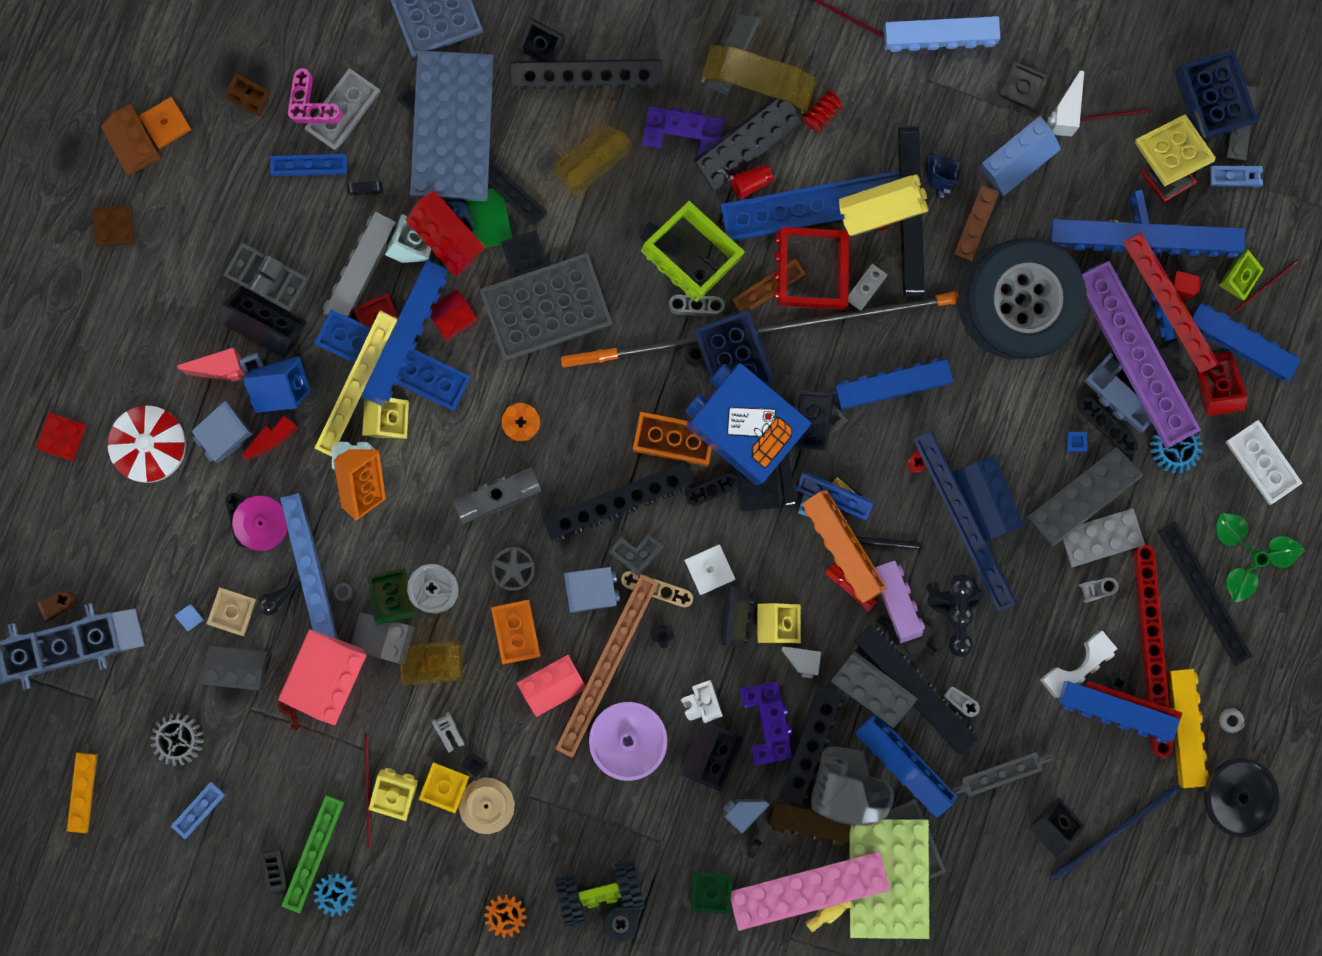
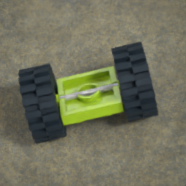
M634 859L614 864L618 884L615 883L579 892L575 874L555 878L557 895L565 926L584 923L583 906L593 908L599 906V903L604 901L606 903H614L618 901V898H622L625 912L645 908Z

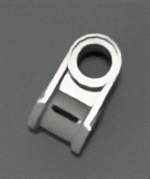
M1104 578L1079 584L1084 595L1083 602L1098 600L1101 597L1116 593L1118 590L1117 581L1114 578ZM1106 581L1111 582L1113 585L1110 592L1104 589Z

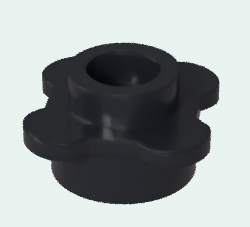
M660 625L658 631L652 634L651 639L660 644L661 648H666L668 642L674 639V633L666 630L664 625Z

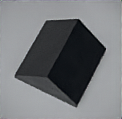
M530 18L518 50L538 61H556L565 44V37L554 29Z

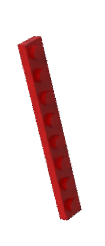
M1139 232L1123 242L1199 372L1202 373L1217 366L1219 362L1143 233Z

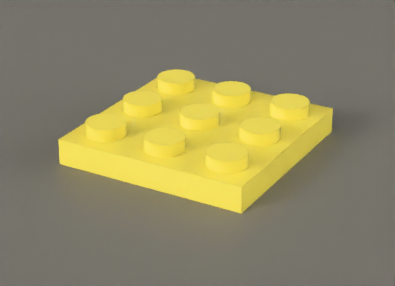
M1186 114L1135 140V144L1164 187L1215 161V156Z

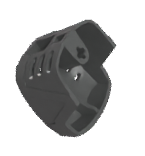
M829 747L824 750L821 755L816 783L812 792V810L831 820L857 826H870L888 817L894 801L893 789L888 782L870 777L864 751L842 747Z

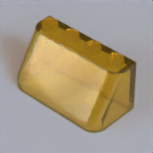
M601 125L554 165V176L575 199L632 150L631 140L624 132L611 125Z

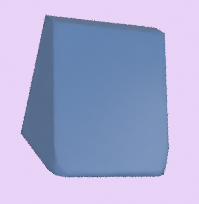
M189 604L175 615L187 631H190L204 620L193 604Z

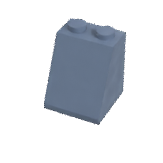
M226 401L192 430V433L195 435L193 440L199 447L201 445L206 450L204 454L210 462L214 460L216 463H220L255 436L234 407Z
M611 567L564 573L571 613L617 606L616 602L620 601L619 591L614 590L613 584L617 582L616 573L611 571Z

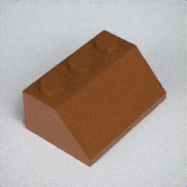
M131 104L112 113L101 126L127 176L162 159Z

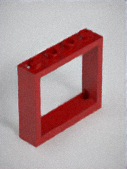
M781 227L778 233L776 232L775 244L778 245L774 255V261L777 263V270L774 272V281H777V288L774 290L777 306L844 310L848 306V231ZM787 236L837 239L836 299L786 296Z

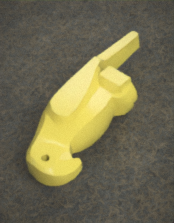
M846 902L818 910L815 916L807 921V927L811 932H814L826 922L832 923L847 908H850L852 903Z

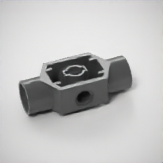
M532 467L512 474L510 478L506 476L498 478L493 485L489 486L488 483L481 485L477 488L478 491L476 492L471 491L454 498L453 502L462 523L465 524L474 519L489 516L542 492ZM495 492H502L501 498L493 499Z

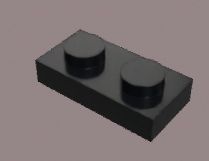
M648 222L640 236V240L646 242L660 227ZM667 231L654 245L659 250L673 257L682 239Z

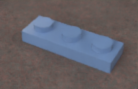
M210 782L171 827L184 839H187L226 794L213 782Z

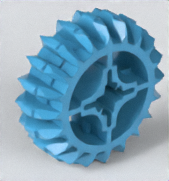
M1159 434L1152 436L1156 441L1150 443V446L1155 447V449L1150 450V453H1156V456L1152 459L1154 461L1159 459L1160 462H1158L1157 466L1160 467L1164 464V471L1170 468L1171 473H1175L1176 469L1178 473H1183V468L1189 471L1190 466H1196L1194 460L1198 461L1201 459L1197 455L1203 452L1202 449L1198 448V446L1202 445V442H1197L1196 440L1200 438L1199 434L1187 437L1188 442L1180 441L1174 444L1179 447L1184 446L1179 450L1168 449L1165 446L1162 447L1163 442ZM1190 448L1188 458L1182 462L1184 450ZM1164 453L1171 454L1175 462L1169 460Z

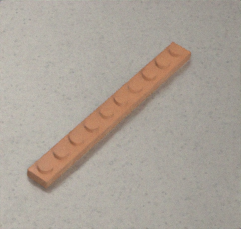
M642 574L640 575L557 744L556 750L573 758L658 582Z

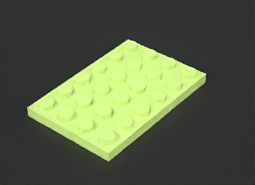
M883 819L870 826L851 825L850 859L880 852L891 891L850 901L852 903L850 907V938L929 939L928 819Z

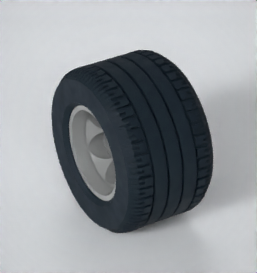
M1016 238L985 249L969 264L959 285L958 311H960V319L962 318L961 322L965 326L966 332L982 349L1001 358L1034 359L1054 353L1073 338L1085 315L1087 290L1080 268L1075 264L1074 259L1061 247L1039 238ZM1019 275H1023L1025 278L1023 285H1020L1017 281ZM1003 284L1008 286L1009 291L1006 295L1001 292ZM1036 284H1038L1041 287V293L1039 295H1037L1034 292V287ZM1020 294L1023 297V301L1017 304L1015 298L1019 297ZM1003 303L1008 306L1006 314L1001 312V305ZM1035 304H1039L1041 306V312L1039 314H1036L1034 312ZM1020 313L1025 317L1022 324L1017 321V316Z

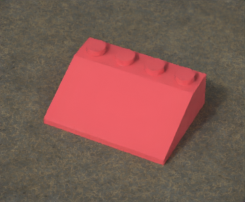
M309 629L278 700L315 719L336 725L366 658V653L361 647Z

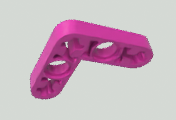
M298 69L293 77L288 107L289 117L296 123L339 122L342 119L343 112L336 104L309 103L313 76L307 69ZM299 92H305L302 99H296ZM318 109L320 111L317 117H311V113L314 110Z

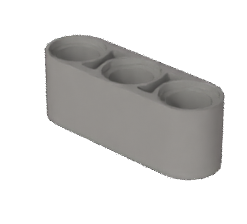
M674 295L669 302L670 311L676 315L718 317L723 313L725 307L723 299L714 296H703L698 301L702 304V308L699 310L692 308V303L696 301L687 295ZM674 301H681L683 307L675 309L672 305ZM719 303L721 309L714 311L711 309V304Z

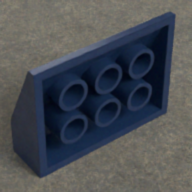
M1234 50L1181 65L1174 72L1191 122L1204 141L1258 122Z
M750 307L694 329L711 378L723 364L732 370L734 366L741 363L766 385L774 383L775 376Z
M994 455L952 472L986 542L1025 526Z

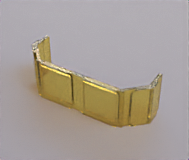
M711 45L700 79L702 80L701 83H704L705 80H722L791 102L801 109V115L807 112L816 78L797 67L767 59L738 48Z

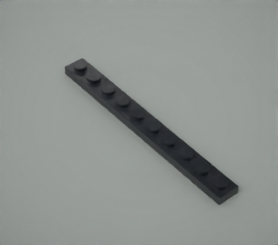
M409 85L397 97V101L414 116L416 90ZM489 159L488 185L535 227L547 215V211Z

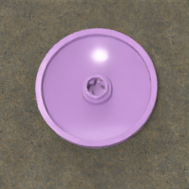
M622 702L608 707L596 718L590 731L589 746L595 763L604 773L615 779L631 781L646 777L660 765L667 749V734L661 719L650 708L639 703Z

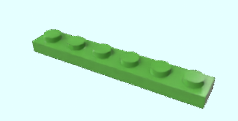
M328 795L325 796L282 907L301 913L345 802Z

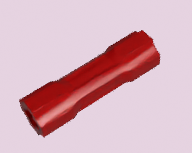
M835 562L825 572L831 580L841 586L867 612L878 602L879 599L877 597L864 603L858 600L854 594V588L846 581L843 570Z

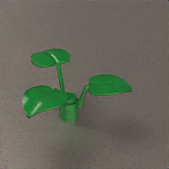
M1222 513L1217 520L1216 533L1224 545L1233 546L1238 541L1252 553L1250 560L1253 565L1247 568L1246 571L1242 568H1235L1226 577V587L1234 602L1247 599L1257 589L1259 579L1256 574L1249 573L1251 570L1257 569L1258 566L1265 567L1270 561L1278 568H1287L1305 552V549L1297 541L1285 536H1277L1270 540L1268 544L1270 551L1267 553L1255 550L1241 540L1248 533V524L1243 517L1236 514Z

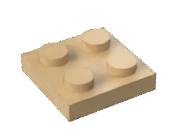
M219 587L207 624L245 636L257 599Z

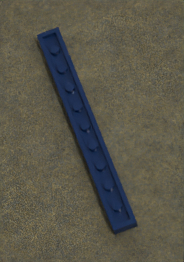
M932 430L915 437L913 441L997 611L999 612L1015 605L1017 602Z

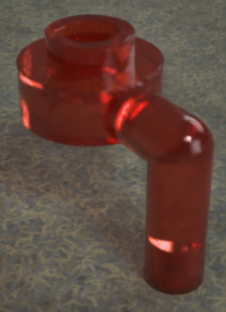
M278 700L279 711L288 715L291 729L297 730L299 723L295 714L296 709L291 706H285L283 702Z

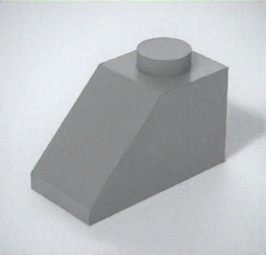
M781 647L782 653L797 673H802V677L813 678V675H818L821 652Z

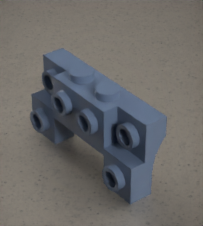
M1110 353L1084 381L1098 393L1099 401L1105 407L1109 406L1118 419L1127 420L1142 433L1152 422L1138 396L1116 376L1122 369V366L1112 358L1113 355Z

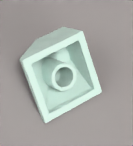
M402 214L389 240L385 255L402 263L428 260L431 248L409 226L405 220L407 216Z

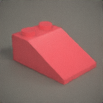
M234 348L177 365L180 371L192 376L225 381L231 380V382L240 381L243 376H246L239 362L241 355Z

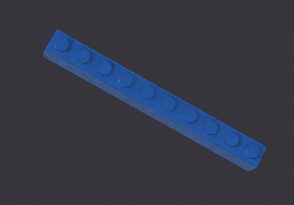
M1053 219L1049 223V242L1056 244L1062 249L1073 247L1074 250L1092 248L1093 251H1103L1105 248L1112 249V252H1122L1123 249L1127 250L1123 242L1139 232L1143 233L1154 254L1166 251L1170 255H1179L1181 252H1186L1190 256L1206 253L1209 257L1226 254V257L1236 258L1244 252L1245 229L1060 219Z

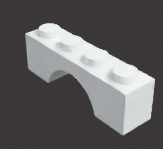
M1098 631L1084 643L1086 656L1079 668L1069 672L1056 667L1040 679L1054 698H1059L1064 681L1078 685L1085 680L1084 676L1089 672L1091 674L1100 668L1099 664L1103 660L1107 662L1115 655L1114 651L1117 648L1103 631Z

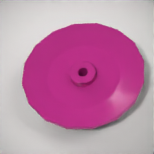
M254 496L247 498L238 505L233 514L232 527L234 534L242 545L251 550L265 551L272 549L282 542L288 528L283 508L279 502L270 497Z

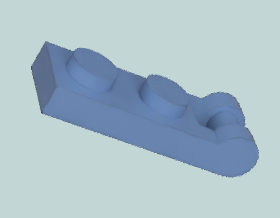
M1210 166L1209 183L1210 186L1262 187L1263 180L1261 179V174L1263 173V167ZM1249 173L1253 174V179H1249Z

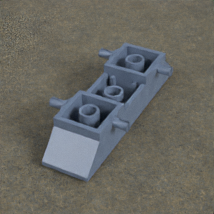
M90 603L84 605L87 617L71 624L26 635L18 634L16 623L8 625L10 637L0 641V684L21 679L23 690L30 689L29 676L94 659L98 660L99 670L108 668L106 656L145 646L137 610L129 609L96 615L93 605Z

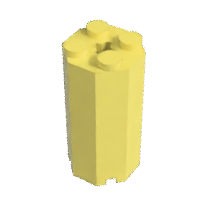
M918 174L839 199L840 212L844 214L845 219H843L849 235L855 236L928 212V206L925 201L927 195L924 188L920 189L919 185L921 183Z

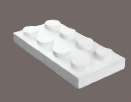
M1259 420L1226 441L1228 447L1269 505L1302 484V481Z

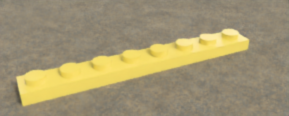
M381 310L379 311L315 449L332 457V445H337L398 320L397 318Z

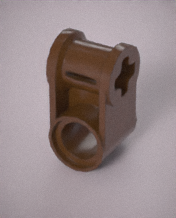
M60 591L39 601L35 605L43 621L47 622L74 607L76 596L71 592Z

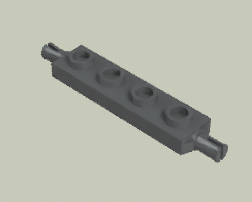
M1036 752L965 776L962 778V785L951 789L955 791L956 795L965 792L970 797L1040 772L1043 769L1042 764L1053 761L1050 753L1039 757Z

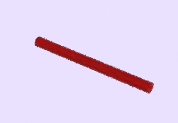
M1089 681L1086 684L1087 688L1178 719L1182 717L1183 712Z

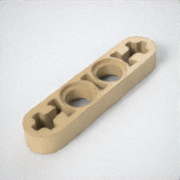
M627 571L622 575L621 582L624 587L634 590L636 584L631 583L627 585V581L624 578L629 577L631 574L633 579L638 581L640 576H637L632 571ZM650 578L658 582L652 597L684 608L692 604L693 595L688 590ZM669 587L672 590V595L669 598L662 597V588ZM675 590H679L677 595L683 596L684 593L688 594L687 598L690 601L685 602V604H682L681 599L676 598V602L672 601Z

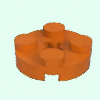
M516 403L509 406L504 412L502 428L512 440L518 442L528 441L539 431L540 418L535 408L525 403ZM519 417H523V420L526 421V424H523L521 428L518 424H515Z

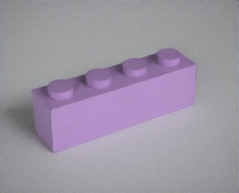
M892 561L875 567L887 587V590L883 591L881 595L899 642L903 643L921 637L925 627L922 619H918L916 615L918 609L915 601H911L909 594H911L909 585L903 582L902 576H904L901 565L897 566L896 561Z

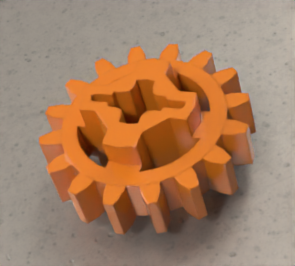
M506 894L504 899H502L498 895V901L492 899L490 901L492 906H486L489 913H484V917H488L489 920L485 922V925H491L489 931L496 930L495 936L502 933V937L505 938L506 934L509 933L513 937L514 930L517 933L520 932L518 926L524 927L525 923L522 922V919H526L527 915H523L522 912L526 908H520L522 901L516 903V896L509 899L508 894ZM501 903H507L506 907L503 908L496 906ZM513 907L517 909L518 917L514 915ZM505 911L509 912L508 916L511 918H507L504 921L502 920L503 916L500 913L504 914ZM492 914L497 917V925L493 921ZM507 924L515 925L512 928L503 929Z

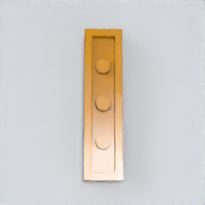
M76 753L67 831L88 833L97 754Z

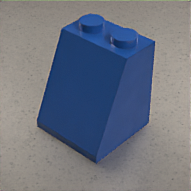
M300 357L253 369L243 378L244 386L249 393L250 402L254 407L255 413L297 408L311 392Z

